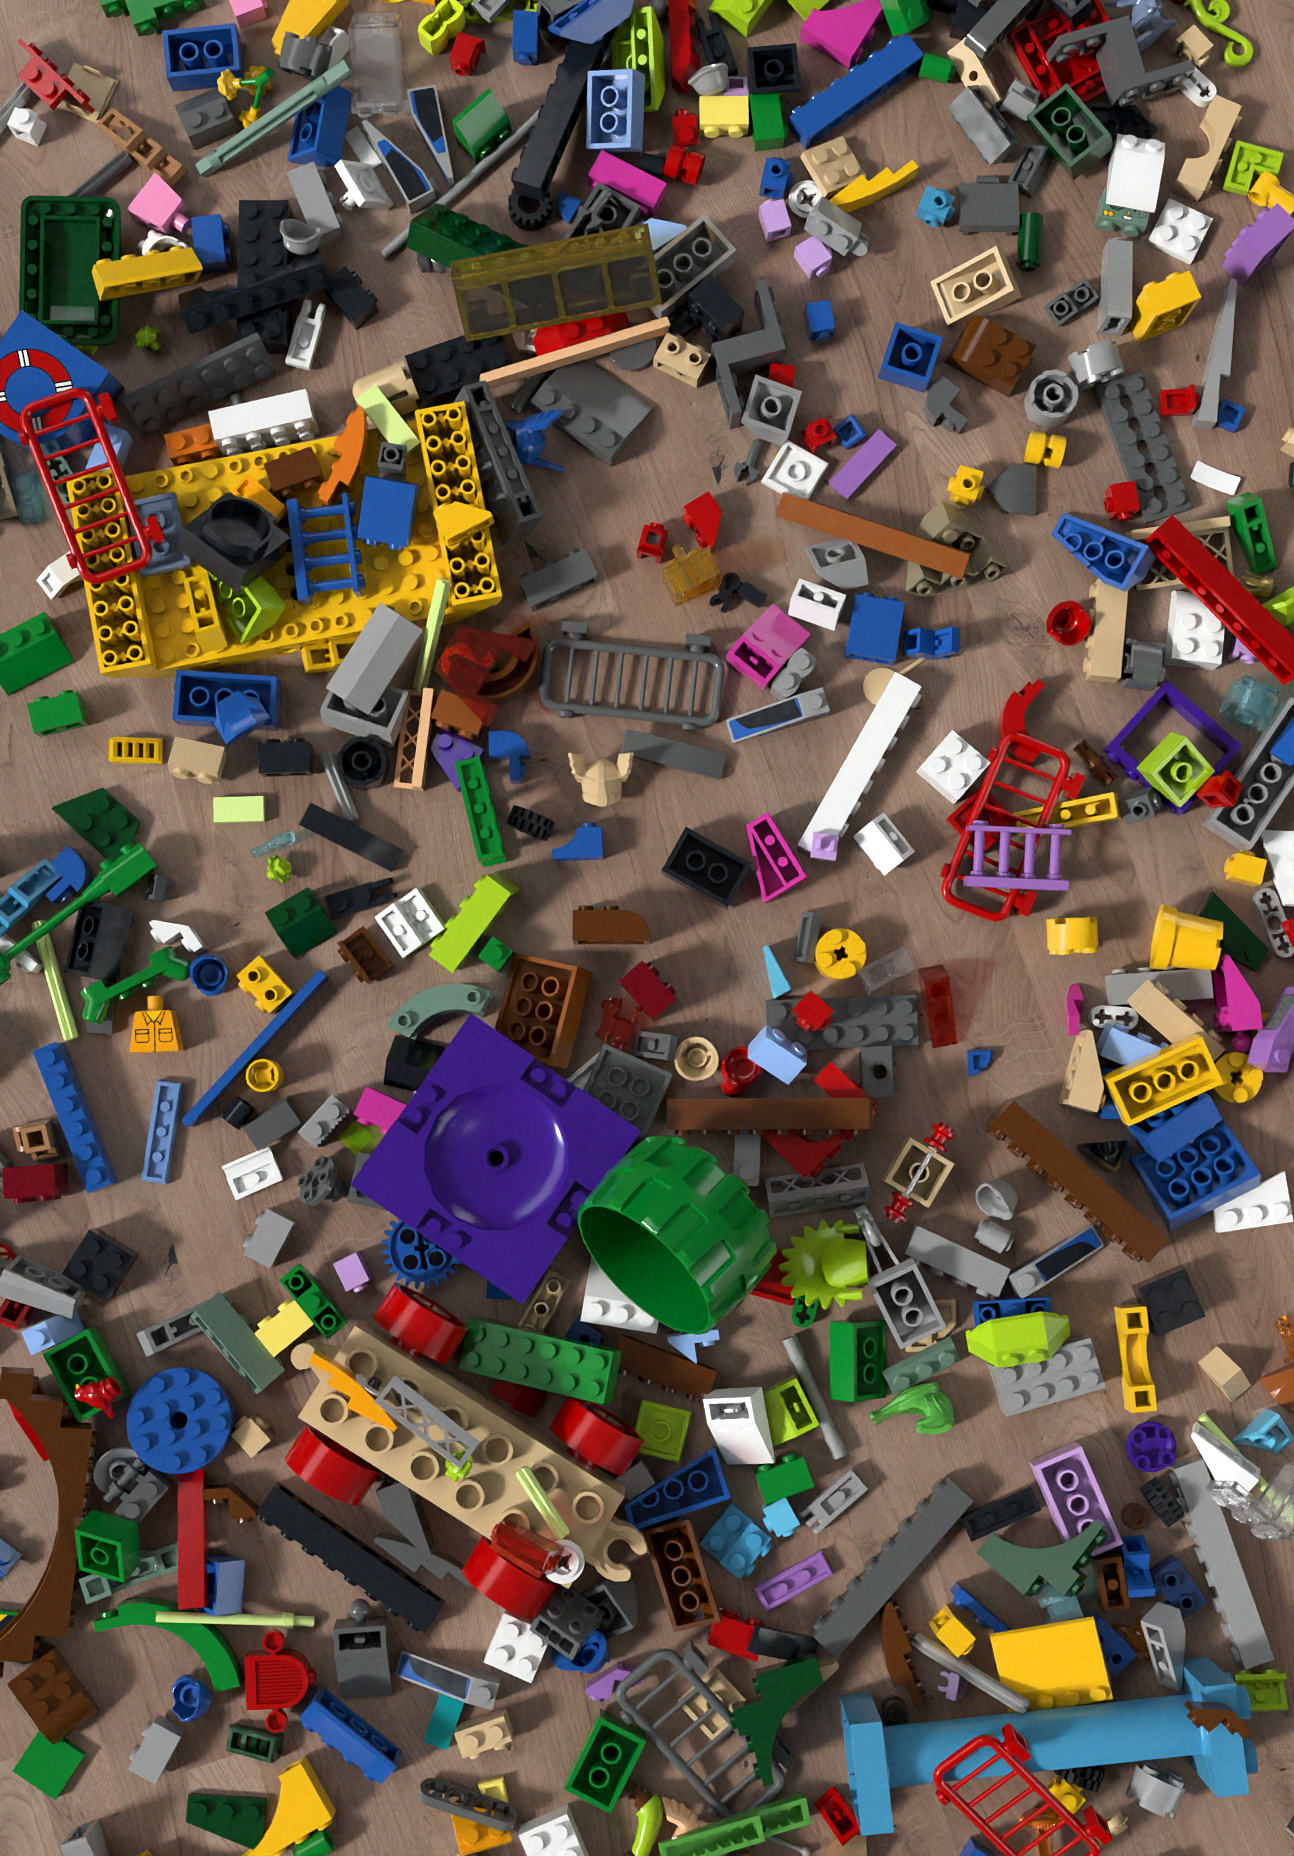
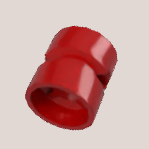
M672 144L665 161L663 175L673 179L681 177L682 182L696 186L704 167L706 155L693 150L687 153L686 148Z

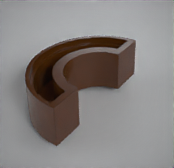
M530 621L509 635L513 646V654L510 662L503 670L493 674H483L466 664L447 677L452 688L464 698L486 705L501 704L523 693L532 683L537 673L540 659L538 640Z

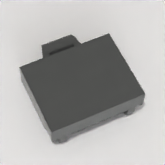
M977 176L975 183L959 184L957 192L959 232H962L963 235H968L969 232H1006V236H1012L1013 232H1018L1020 226L1018 184H1000L998 176Z

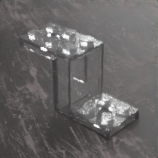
M402 11L353 14L348 28L355 89L351 101L352 114H358L359 117H371L373 113L395 116L398 115V112H402L406 95L400 36L403 23Z
M1280 1464L1259 1499L1254 1497L1237 1481L1210 1480L1205 1488L1212 1494L1211 1498L1217 1504L1226 1506L1232 1511L1231 1515L1236 1520L1246 1523L1251 1527V1532L1256 1537L1262 1540L1273 1539L1276 1541L1291 1540L1293 1537L1294 1464Z

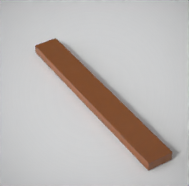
M788 492L782 493L776 514L777 517L961 579L964 578L971 557V553Z

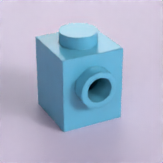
M786 1497L767 1505L765 1503L761 1504L766 1515L763 1521L769 1532L774 1531L777 1537L782 1534L784 1537H787L797 1531L796 1527L800 1523Z

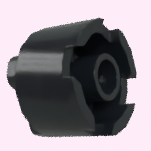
M358 736L349 739L337 754L339 773L352 787L358 790H371L387 780L390 771L388 754L372 738ZM362 759H366L369 762L365 768H361L358 765L362 763Z

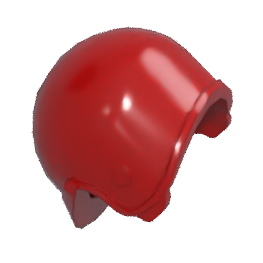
M1061 602L1048 615L1046 621L1047 633L1062 645L1074 646L1081 643L1088 636L1091 630V620L1078 602Z

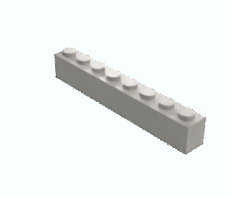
M1195 1455L1173 1463L1169 1466L1171 1473H1168V1479L1173 1489L1176 1488L1179 1494V1498H1176V1501L1183 1513L1186 1514L1188 1520L1185 1523L1186 1530L1190 1538H1194L1197 1547L1194 1548V1552L1199 1563L1203 1562L1206 1571L1203 1573V1577L1207 1587L1213 1590L1215 1597L1211 1598L1216 1612L1221 1613L1224 1621L1220 1625L1225 1637L1230 1638L1232 1647L1229 1648L1233 1661L1239 1663L1246 1670L1275 1660L1204 1459Z

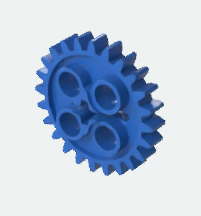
M399 1218L398 1223L390 1221L389 1223L393 1230L384 1231L389 1236V1239L381 1241L382 1244L388 1246V1249L382 1251L381 1254L389 1255L384 1264L392 1263L393 1267L389 1273L397 1271L399 1273L396 1278L397 1281L405 1277V1286L415 1281V1289H418L421 1282H424L426 1289H429L430 1281L439 1286V1277L447 1281L449 1279L447 1271L451 1273L456 1272L452 1265L453 1263L461 1264V1261L425 1236H423V1242L426 1245L429 1244V1249L425 1250L428 1268L427 1270L423 1269L422 1250H417V1245L421 1244L420 1233ZM405 1229H411L415 1233V1240L412 1243H407L403 1240L402 1233ZM439 1251L443 1254L444 1261L442 1264H433L431 1261L432 1252ZM408 1255H415L418 1258L416 1268H410L406 1265L405 1259Z

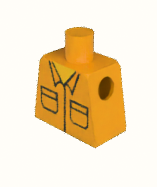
M147 996L148 1011H138L134 1015L130 1053L184 1051L176 1011L163 1010V996Z

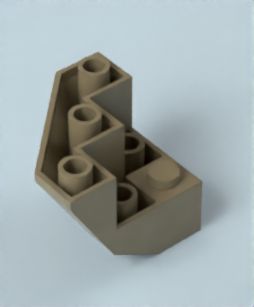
M941 500L923 517L915 535L971 553L964 578L961 579L908 561L906 590L921 598H928L992 582L1009 566L980 526L959 508Z

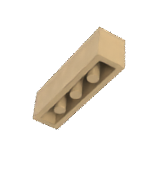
M1099 578L1094 585L1090 586L1089 600H1093L1092 609L1088 610L1091 630L1085 638L1088 658L1085 657L1083 672L1086 673V680L1116 683L1121 678L1128 590L1124 592L1104 584Z
M1147 979L1127 999L1131 1007L1172 1044L1193 1034L1200 1035L1207 1046L1213 1062L1226 1050L1220 1043L1222 1038L1212 1028L1207 1031L1202 1027L1205 1024L1203 1020L1195 1013L1190 1016L1185 1011L1187 1009L1186 1005L1177 997L1172 1000L1167 995L1169 990L1159 981L1154 984L1150 979Z

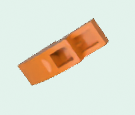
M359 405L355 412L352 411L346 421L347 427L344 432L339 433L335 439L334 450L338 457H340V460H335L331 467L332 474L330 478L322 483L318 492V498L325 506L334 505L343 488L353 492L363 469L368 445V422L363 407Z

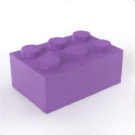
M1278 203L1271 209L1266 207L1256 217L1257 220L1252 225H1246L1238 234L1239 237L1231 244L1232 247L1224 254L1227 258L1221 266L1241 286L1278 253L1294 231V219Z

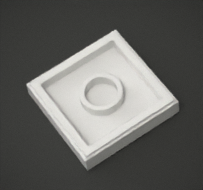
M786 439L761 483L781 495L783 492H788L809 499L829 463Z

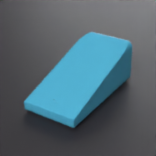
M766 945L763 947V953L772 997L775 999L790 991L791 986L770 947Z

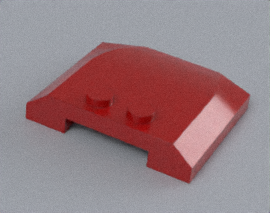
M1091 0L1094 14L1076 29L1054 8L1031 22L1028 20L1015 27L1007 36L1033 88L1041 92L1039 96L1041 103L1066 83L1084 104L1106 93L1095 51L1084 57H1080V54L1072 56L1069 61L1060 64L1057 61L1048 63L1046 57L1047 51L1058 36L1110 21L1100 0Z

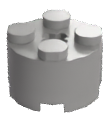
M1106 339L1088 345V349L1082 351L1081 355L1076 351L1068 356L1074 379L1080 391L1092 388L1094 386L1093 383L1101 381L1102 384L1116 379L1115 376L1125 372L1115 339L1112 341Z
M1046 370L1032 381L1024 399L1027 418L1032 423L1043 427H1055L1061 425L1069 417L1076 406L1079 396L1077 385H1074L1073 381L1067 377V373L1059 370Z
M1143 1760L1141 1763H1137L1126 1790V1796L1132 1799L1134 1795L1140 1799L1139 1806L1163 1817L1168 1812L1170 1817L1174 1819L1187 1788L1182 1781L1183 1777L1172 1770H1167V1773L1157 1769L1158 1765L1150 1760Z

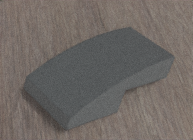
M1084 278L1066 293H1061L1044 308L1056 325L1060 327L1093 305L1100 298L1086 278Z

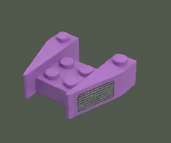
M1286 987L1263 1023V1028L1258 1031L1253 1039L1247 1064L1264 1072H1287L1290 1059H1294V987Z

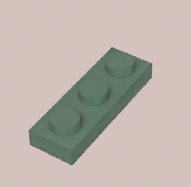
M949 1336L883 1370L882 1374L892 1394L896 1395L961 1361V1358Z

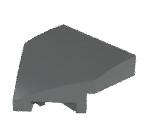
M1014 463L1004 469L997 478L984 488L988 495L992 494L1000 504L1002 513L1009 511L1011 514L1025 516L1037 514V466Z

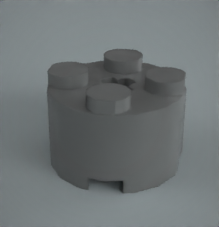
M286 31L278 69L291 75L294 73L303 76L304 79L310 81L315 80L328 71L332 46L319 43V39L305 35L304 39H299V35Z
M1127 638L1123 646L1126 650L1122 658L1121 678L1118 680L1122 682L1120 687L1152 691L1158 682H1163L1165 677L1162 659L1166 653V645L1158 641Z

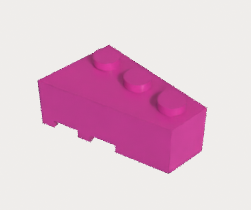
M767 812L746 825L763 903L770 902L809 878L770 813Z

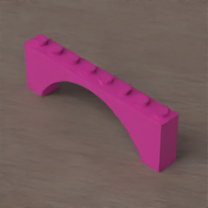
M862 0L848 7L818 11L814 8L801 28L800 41L849 69L854 61L857 63L860 60L866 41L870 43L877 31L875 27L878 22L883 23L886 19L880 1Z

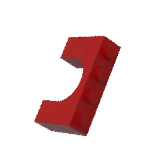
M830 1062L814 1079L831 1098H872L835 1062ZM873 1099V1117H874L875 1114L877 1113V1111L875 1110V1108L879 1105L874 1099ZM841 1129V1135H831L829 1138L819 1142L805 1138L797 1130H790V1135H775V1130H766L765 1135L761 1136L804 1178H809L811 1175L815 1178L825 1168L822 1164L829 1157L832 1160L842 1150L840 1145L846 1139L848 1141L852 1140L856 1135H851V1129Z

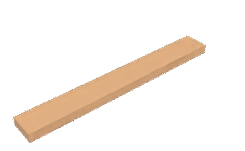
M668 317L643 323L482 373L479 382L486 380L489 389L665 335L669 331L670 323Z

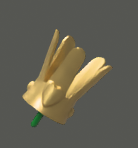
M1245 570L1246 573L1257 578L1239 577L1240 581L1257 587L1255 589H1247L1252 595L1269 597L1272 589H1278L1273 587V578H1268L1267 576L1260 577Z

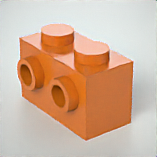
M211 423L164 435L169 458L175 467L224 456L214 440Z

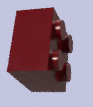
M641 961L620 979V984L649 1018L654 1021L676 1002L674 995L677 992L667 981L663 984L657 978L660 973L651 962L646 965Z
M67 1163L2 1168L4 1199H12L13 1204L36 1201V1196H38V1201L61 1199V1194L69 1193Z

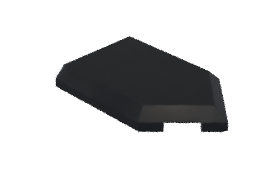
M1087 102L1086 104L1089 110L1111 134L1113 145L1117 134L1133 135L1137 138L1149 140L1158 132L1153 123L1150 124L1136 105L1120 107L1119 104L1115 106H1110V104Z

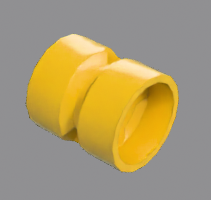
M1032 430L1028 438L1024 462L1039 464L1042 461L1047 467L1059 469L1065 452L1066 437L1054 434L1047 437L1045 432ZM1046 447L1050 448L1049 452H1045Z
M255 1060L246 1070L248 1085L258 1092L276 1091L284 1082V1070L274 1060Z

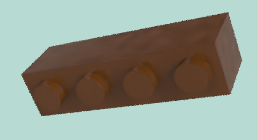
M622 1333L616 1349L622 1350L618 1373L628 1376L629 1372L638 1375L639 1381L652 1385L653 1381L662 1384L663 1390L676 1394L677 1390L686 1393L685 1398L700 1403L701 1399L703 1400L710 1394L717 1375V1369L699 1362L696 1364L689 1358Z

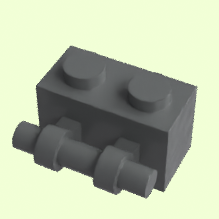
M139 1457L125 1467V1473L117 1482H112L108 1487L109 1491L103 1497L110 1504L117 1497L122 1499L123 1502L115 1512L121 1518L137 1522V1524L174 1483L165 1473L154 1468L145 1475L141 1469L146 1463ZM132 1479H135L139 1484L130 1493L125 1487Z

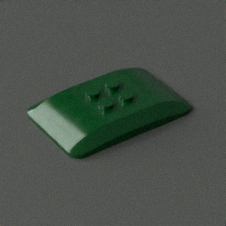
M32 195L25 198L21 204L19 313L23 310L71 345L108 346L115 343L118 339L120 298L100 301L92 275L93 266L97 261L102 259H111V261L121 260V209L116 200L110 197Z

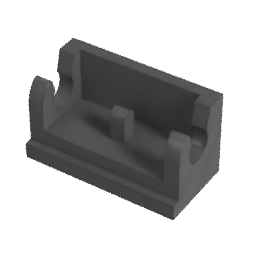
M287 1096L247 1121L243 1129L259 1151L302 1122L300 1115Z

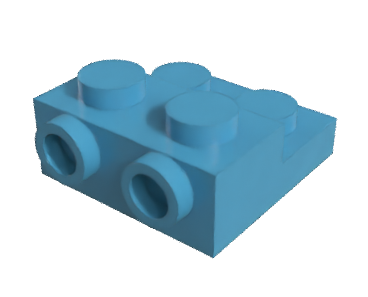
M730 1502L700 1539L699 1545L719 1560V1563L734 1576L740 1579L742 1575L748 1577L756 1566L753 1562L759 1554L762 1557L767 1554L772 1546L769 1542L772 1538L766 1530Z

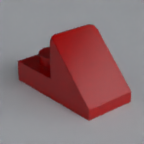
M500 1379L496 1380L490 1391L493 1395L511 1404L512 1409L535 1417L547 1396L546 1393L537 1388Z

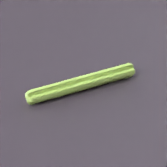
M438 578L436 580L413 681V688L418 692L428 687L451 588V582L447 578Z
M37 920L31 924L32 930L34 931L46 921ZM48 932L36 941L63 1038L65 1041H70L78 1038V1032Z

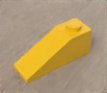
M208 572L183 579L194 631L203 653L227 647L225 630Z

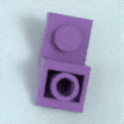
M617 1662L587 1681L585 1694L589 1695L590 1699L603 1702L604 1699L610 1700L614 1681L619 1680L620 1683L637 1667ZM640 1678L635 1684L640 1685L642 1678Z

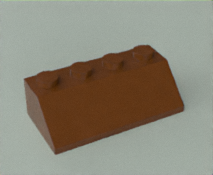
M676 1516L646 1527L643 1530L644 1538L673 1631L678 1632L721 1622V1613L691 1518Z

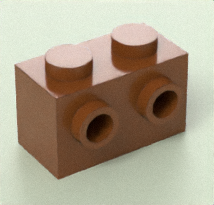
M441 689L431 718L433 722H436L435 726L442 730L449 731L452 728L459 731L458 735L466 739L472 740L473 737L480 739L490 710L488 706Z

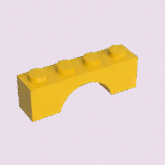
M1141 1304L1114 1306L1124 1409L1131 1413L1157 1411L1155 1385L1150 1375L1147 1360L1146 1343L1149 1334L1147 1306Z

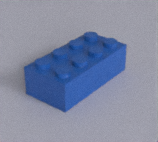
M176 670L172 720L178 725L216 727L214 724L216 720L215 704L239 690L247 696L258 697L271 718V721L256 730L278 731L282 682L277 676Z

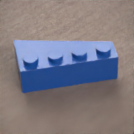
M715 1447L627 1502L624 1507L629 1523L640 1529L730 1499V1493Z

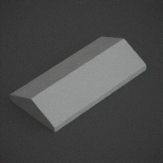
M380 603L326 688L362 712L370 715L423 630Z

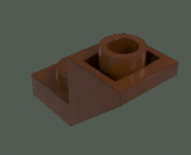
M233 1483L207 1485L202 1490L203 1500H211L212 1504L224 1503L227 1501L226 1498H229L230 1519H238V1522L243 1523L253 1521V1517L258 1515L256 1511L260 1506Z
M1187 1701L1184 1704L1190 1711L1186 1716L1198 1729L1203 1726L1210 1733L1219 1723H1222L1232 1735L1237 1732L1243 1739L1251 1733L1249 1728L1226 1703Z

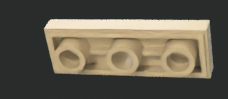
M965 37L949 50L947 54L953 59L952 63L957 65L956 70L965 87L979 85L996 107L1004 100L980 56L964 45Z
M549 1268L518 1326L544 1332L571 1280ZM539 1304H543L546 1306V1311L544 1313H540L537 1311V1306Z

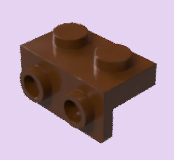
M364 926L345 940H340L337 943L340 947L338 953L346 963L351 961L355 967L353 973L361 983L366 981V983L372 984L394 967Z

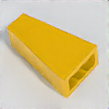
M290 0L272 38L275 49L274 54L279 59L286 31L299 35V39H304L305 35L319 39L350 1Z

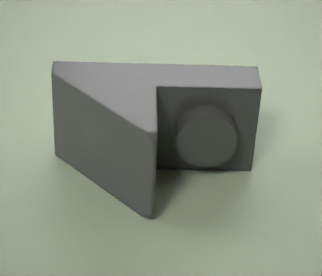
M636 1031L632 1055L663 1061H674L678 1036Z

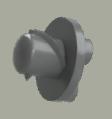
M320 1155L307 1174L301 1175L297 1186L300 1188V1199L303 1203L314 1206L325 1199L332 1204L342 1198L345 1192V1183L337 1178L338 1165L334 1160Z

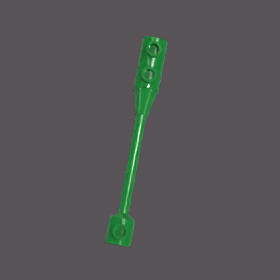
M131 841L122 847L120 851L123 855L118 859L114 860L112 857H109L99 865L102 869L98 873L99 875L82 892L81 896L6 952H0V986L12 977L9 972L11 970L10 961L87 903H91L111 891L116 897L122 896L159 868L140 842L135 845Z

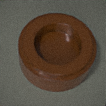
M1134 1502L1128 1503L1121 1511V1520L1129 1529L1140 1530L1148 1522V1513L1142 1505Z

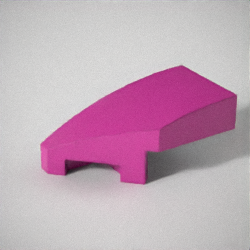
M1078 984L1071 985L1067 995L1066 1027L1069 1036L1079 1035V1013H1083V995Z

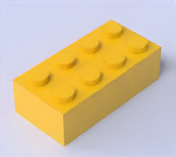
M1197 1034L1190 1035L1102 1076L1122 1122L1128 1127L1223 1084L1202 1036Z

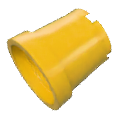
M1161 904L1153 932L1150 968L1166 970L1167 967L1215 970L1221 951L1219 945L1220 940L1223 939V922L1177 911L1176 907Z

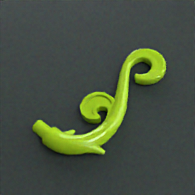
M1202 0L1185 1L1184 6H1191L1192 12L1202 25L1215 33L1242 44L1244 54L1240 56L1232 51L1234 42H1229L1225 47L1224 59L1229 66L1241 68L1251 61L1253 56L1252 44L1244 36L1222 24L1230 14V7L1225 0H1213L1208 6V11L1205 10ZM1210 12H1215L1216 15L1213 16V15H1211V14H1209V13H1210Z

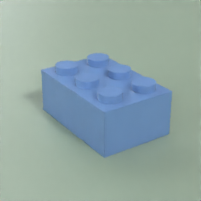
M634 69L588 71L587 150L598 154L601 150L607 153L643 152L645 74Z

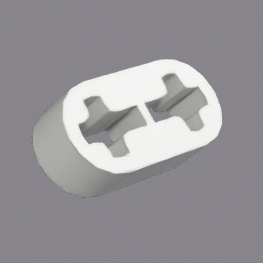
M1194 67L1195 70L1190 74L1191 78L1181 83L1179 90L1197 106L1207 107L1217 90L1215 85ZM1201 92H1208V95H1205L1204 97L1200 96Z
M1096 1006L1090 1010L1088 1015L1090 1024L1100 1029H1104L1106 1023L1112 1026L1116 1022L1124 1025V1021L1116 1020V1016H1123L1125 1012H1127L1129 1017H1132V1021L1127 1022L1126 1027L1134 1028L1139 1020L1138 1014L1134 1009L1119 1006ZM1102 1010L1103 1015H1111V1020H1102V1024H1099V1019H1095V1014Z

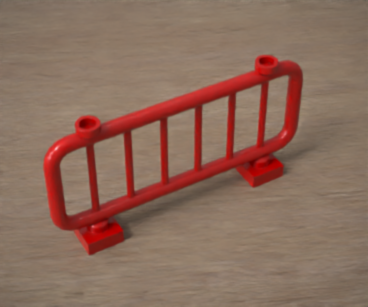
M77 387L27 404L21 411L20 423L23 430L18 432V436L23 447L29 445L71 552L66 554L71 569L77 568L81 577L88 583L101 584L146 567L153 555L150 541L154 540L158 546L168 542L156 515L145 518L148 525L144 527L102 419L107 418L110 424L120 422L112 397L108 392L98 395L100 403L96 404L90 392ZM74 398H81L85 402L89 413L36 432L34 431L30 420L33 413ZM91 418L98 438L44 456L37 439L38 436ZM101 443L108 462L55 481L53 480L46 461ZM110 467L117 487L63 505L56 487L57 485ZM118 491L120 492L127 511L73 530L66 510ZM129 516L136 533L135 536L82 554L75 536L76 534ZM136 540L139 541L142 556L138 560L99 574L89 571L85 562L86 558Z
M1008 733L1001 739L998 747L992 746L989 751L987 760L991 761V764L966 826L973 825V821H978L983 808H986L1031 827L1046 828L1061 790L1064 791L1062 797L1076 800L1085 776L1079 773H1072L1070 777L1067 776L1071 764L1068 755L1062 749L1023 733ZM1013 742H1018L1056 757L1060 761L1057 776L1006 757L1005 754L1009 745ZM1002 761L1054 781L1047 800L995 780ZM993 784L1044 804L1038 822H1032L986 803ZM965 826L951 863H944L939 875L944 878L941 887L944 900L956 908L993 922L1006 919L1014 907H1017L1015 913L1028 917L1038 894L1030 890H1024L1022 894L1020 893L1021 889H1010L1009 893L997 888L981 887L1006 898L1003 908L998 912H993L952 894L951 887L955 877L961 880L964 879V875L957 873L964 855L966 854L974 858V852L967 850L974 831H966ZM985 832L986 836L1000 841V835ZM1036 834L1035 854L1043 837L1041 834ZM1010 840L1011 846L1025 851V845ZM1025 854L1018 870L1009 867V872L1016 874L1015 878H1021V874H1024ZM984 857V862L999 868V862Z
M1010 1723L1001 1728L1005 1741L1001 1742L992 1735H979L939 1763L934 1769L933 1782L938 1788L936 1795L939 1801L944 1806L951 1801L1005 1856L1024 1855L1066 1823L1078 1836L1051 1856H1061L1081 1840H1084L1090 1846V1851L1084 1856H1100L1101 1845L1097 1838L1104 1845L1113 1840L1107 1821L1091 1805L1082 1811L1086 1823L1083 1825L1026 1768L1023 1763L1031 1758L1027 1741ZM983 1746H990L997 1753L952 1787L943 1778L946 1772ZM1000 1758L1013 1769V1771L969 1803L956 1792V1790ZM1018 1774L1030 1787L984 1820L972 1807ZM1033 1791L1046 1802L1002 1836L989 1825V1823ZM1051 1807L1062 1820L1017 1852L1006 1839Z

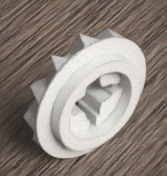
M805 180L798 182L789 192L788 203L791 212H794L798 218H807L809 212L821 196L823 197L814 181ZM803 195L806 196V198H813L811 202L812 207L811 205L809 206V204L807 203L801 205V203L803 202Z
M556 1540L549 1543L545 1548L541 1558V1566L544 1574L551 1581L567 1584L576 1580L582 1573L584 1555L580 1546L572 1540ZM556 1552L563 1557L572 1554L568 1559L571 1570L564 1565L554 1568L558 1562Z

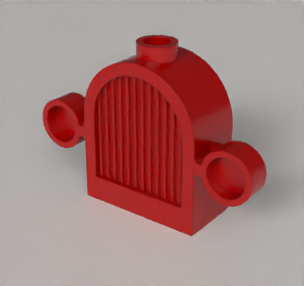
M278 1629L269 1630L263 1637L262 1644L265 1650H249L245 1656L246 1710L272 1709L265 1720L266 1728L272 1733L281 1732L288 1722L287 1714L283 1711V1708L297 1704L304 1697L309 1686L316 1685V1669H311L309 1661L299 1651L281 1649L284 1645L285 1637Z

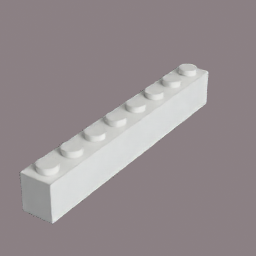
M897 672L894 673L796 846L797 849L810 855L814 832L843 837L849 826L846 823L849 814L854 816L860 807L861 802L857 801L862 792L867 794L874 782L870 779L874 771L879 773L885 762L882 756L886 749L891 751L898 738L894 735L898 728L903 730L910 718L906 713L910 706L915 708L922 697L918 692L922 686Z

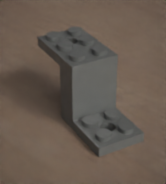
M1129 15L1060 35L1046 53L1048 63L1057 61L1060 64L1069 61L1072 56L1080 54V57H1084L1095 51L1110 106L1119 104L1120 107H1125L1132 104L1138 98L1148 100L1155 97L1158 92L1165 91L1166 94L1174 92L1180 88L1181 83L1188 80V76L1195 70L1193 61L1189 60L1145 73Z
M766 279L756 281L753 297L762 330L715 342L711 345L710 362L730 430L740 426V419L743 416L742 410L745 409L742 396H737V378L769 370L770 363L783 364L784 357L787 356L788 340L786 334L780 331L779 325L782 324L781 316L778 309L774 310L772 303L775 301L774 292L771 286H767Z

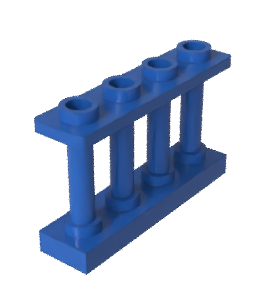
M342 493L343 504L306 509L304 506L301 507L297 499L286 500L297 597L302 605L312 604V596L317 592L353 588L356 597H362L361 589H365V579L363 574H359L362 554L360 549H356V540H359L357 538L358 525L353 523V515L357 514L355 501L351 500L347 493ZM344 514L346 526L344 529L313 533L304 531L303 522H306L309 518ZM347 539L349 553L311 558L310 555L307 556L306 546H309L310 543ZM350 563L352 578L313 582V580L309 579V571H312V568Z

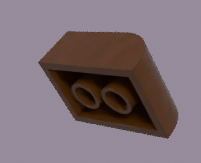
M973 316L967 321L944 363L1009 398L1037 345L991 320Z
M581 905L578 906V910H573L574 945L649 944L648 926L644 919L633 911L619 910V906L606 905L604 910H594L593 906Z
M55 1646L7 1684L40 1732L53 1745H56L100 1710Z

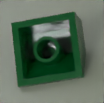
M309 887L264 912L275 932L294 958L338 933L316 894Z

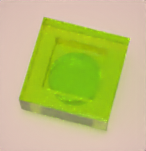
M354 1120L338 1137L356 1156L374 1138L357 1120Z

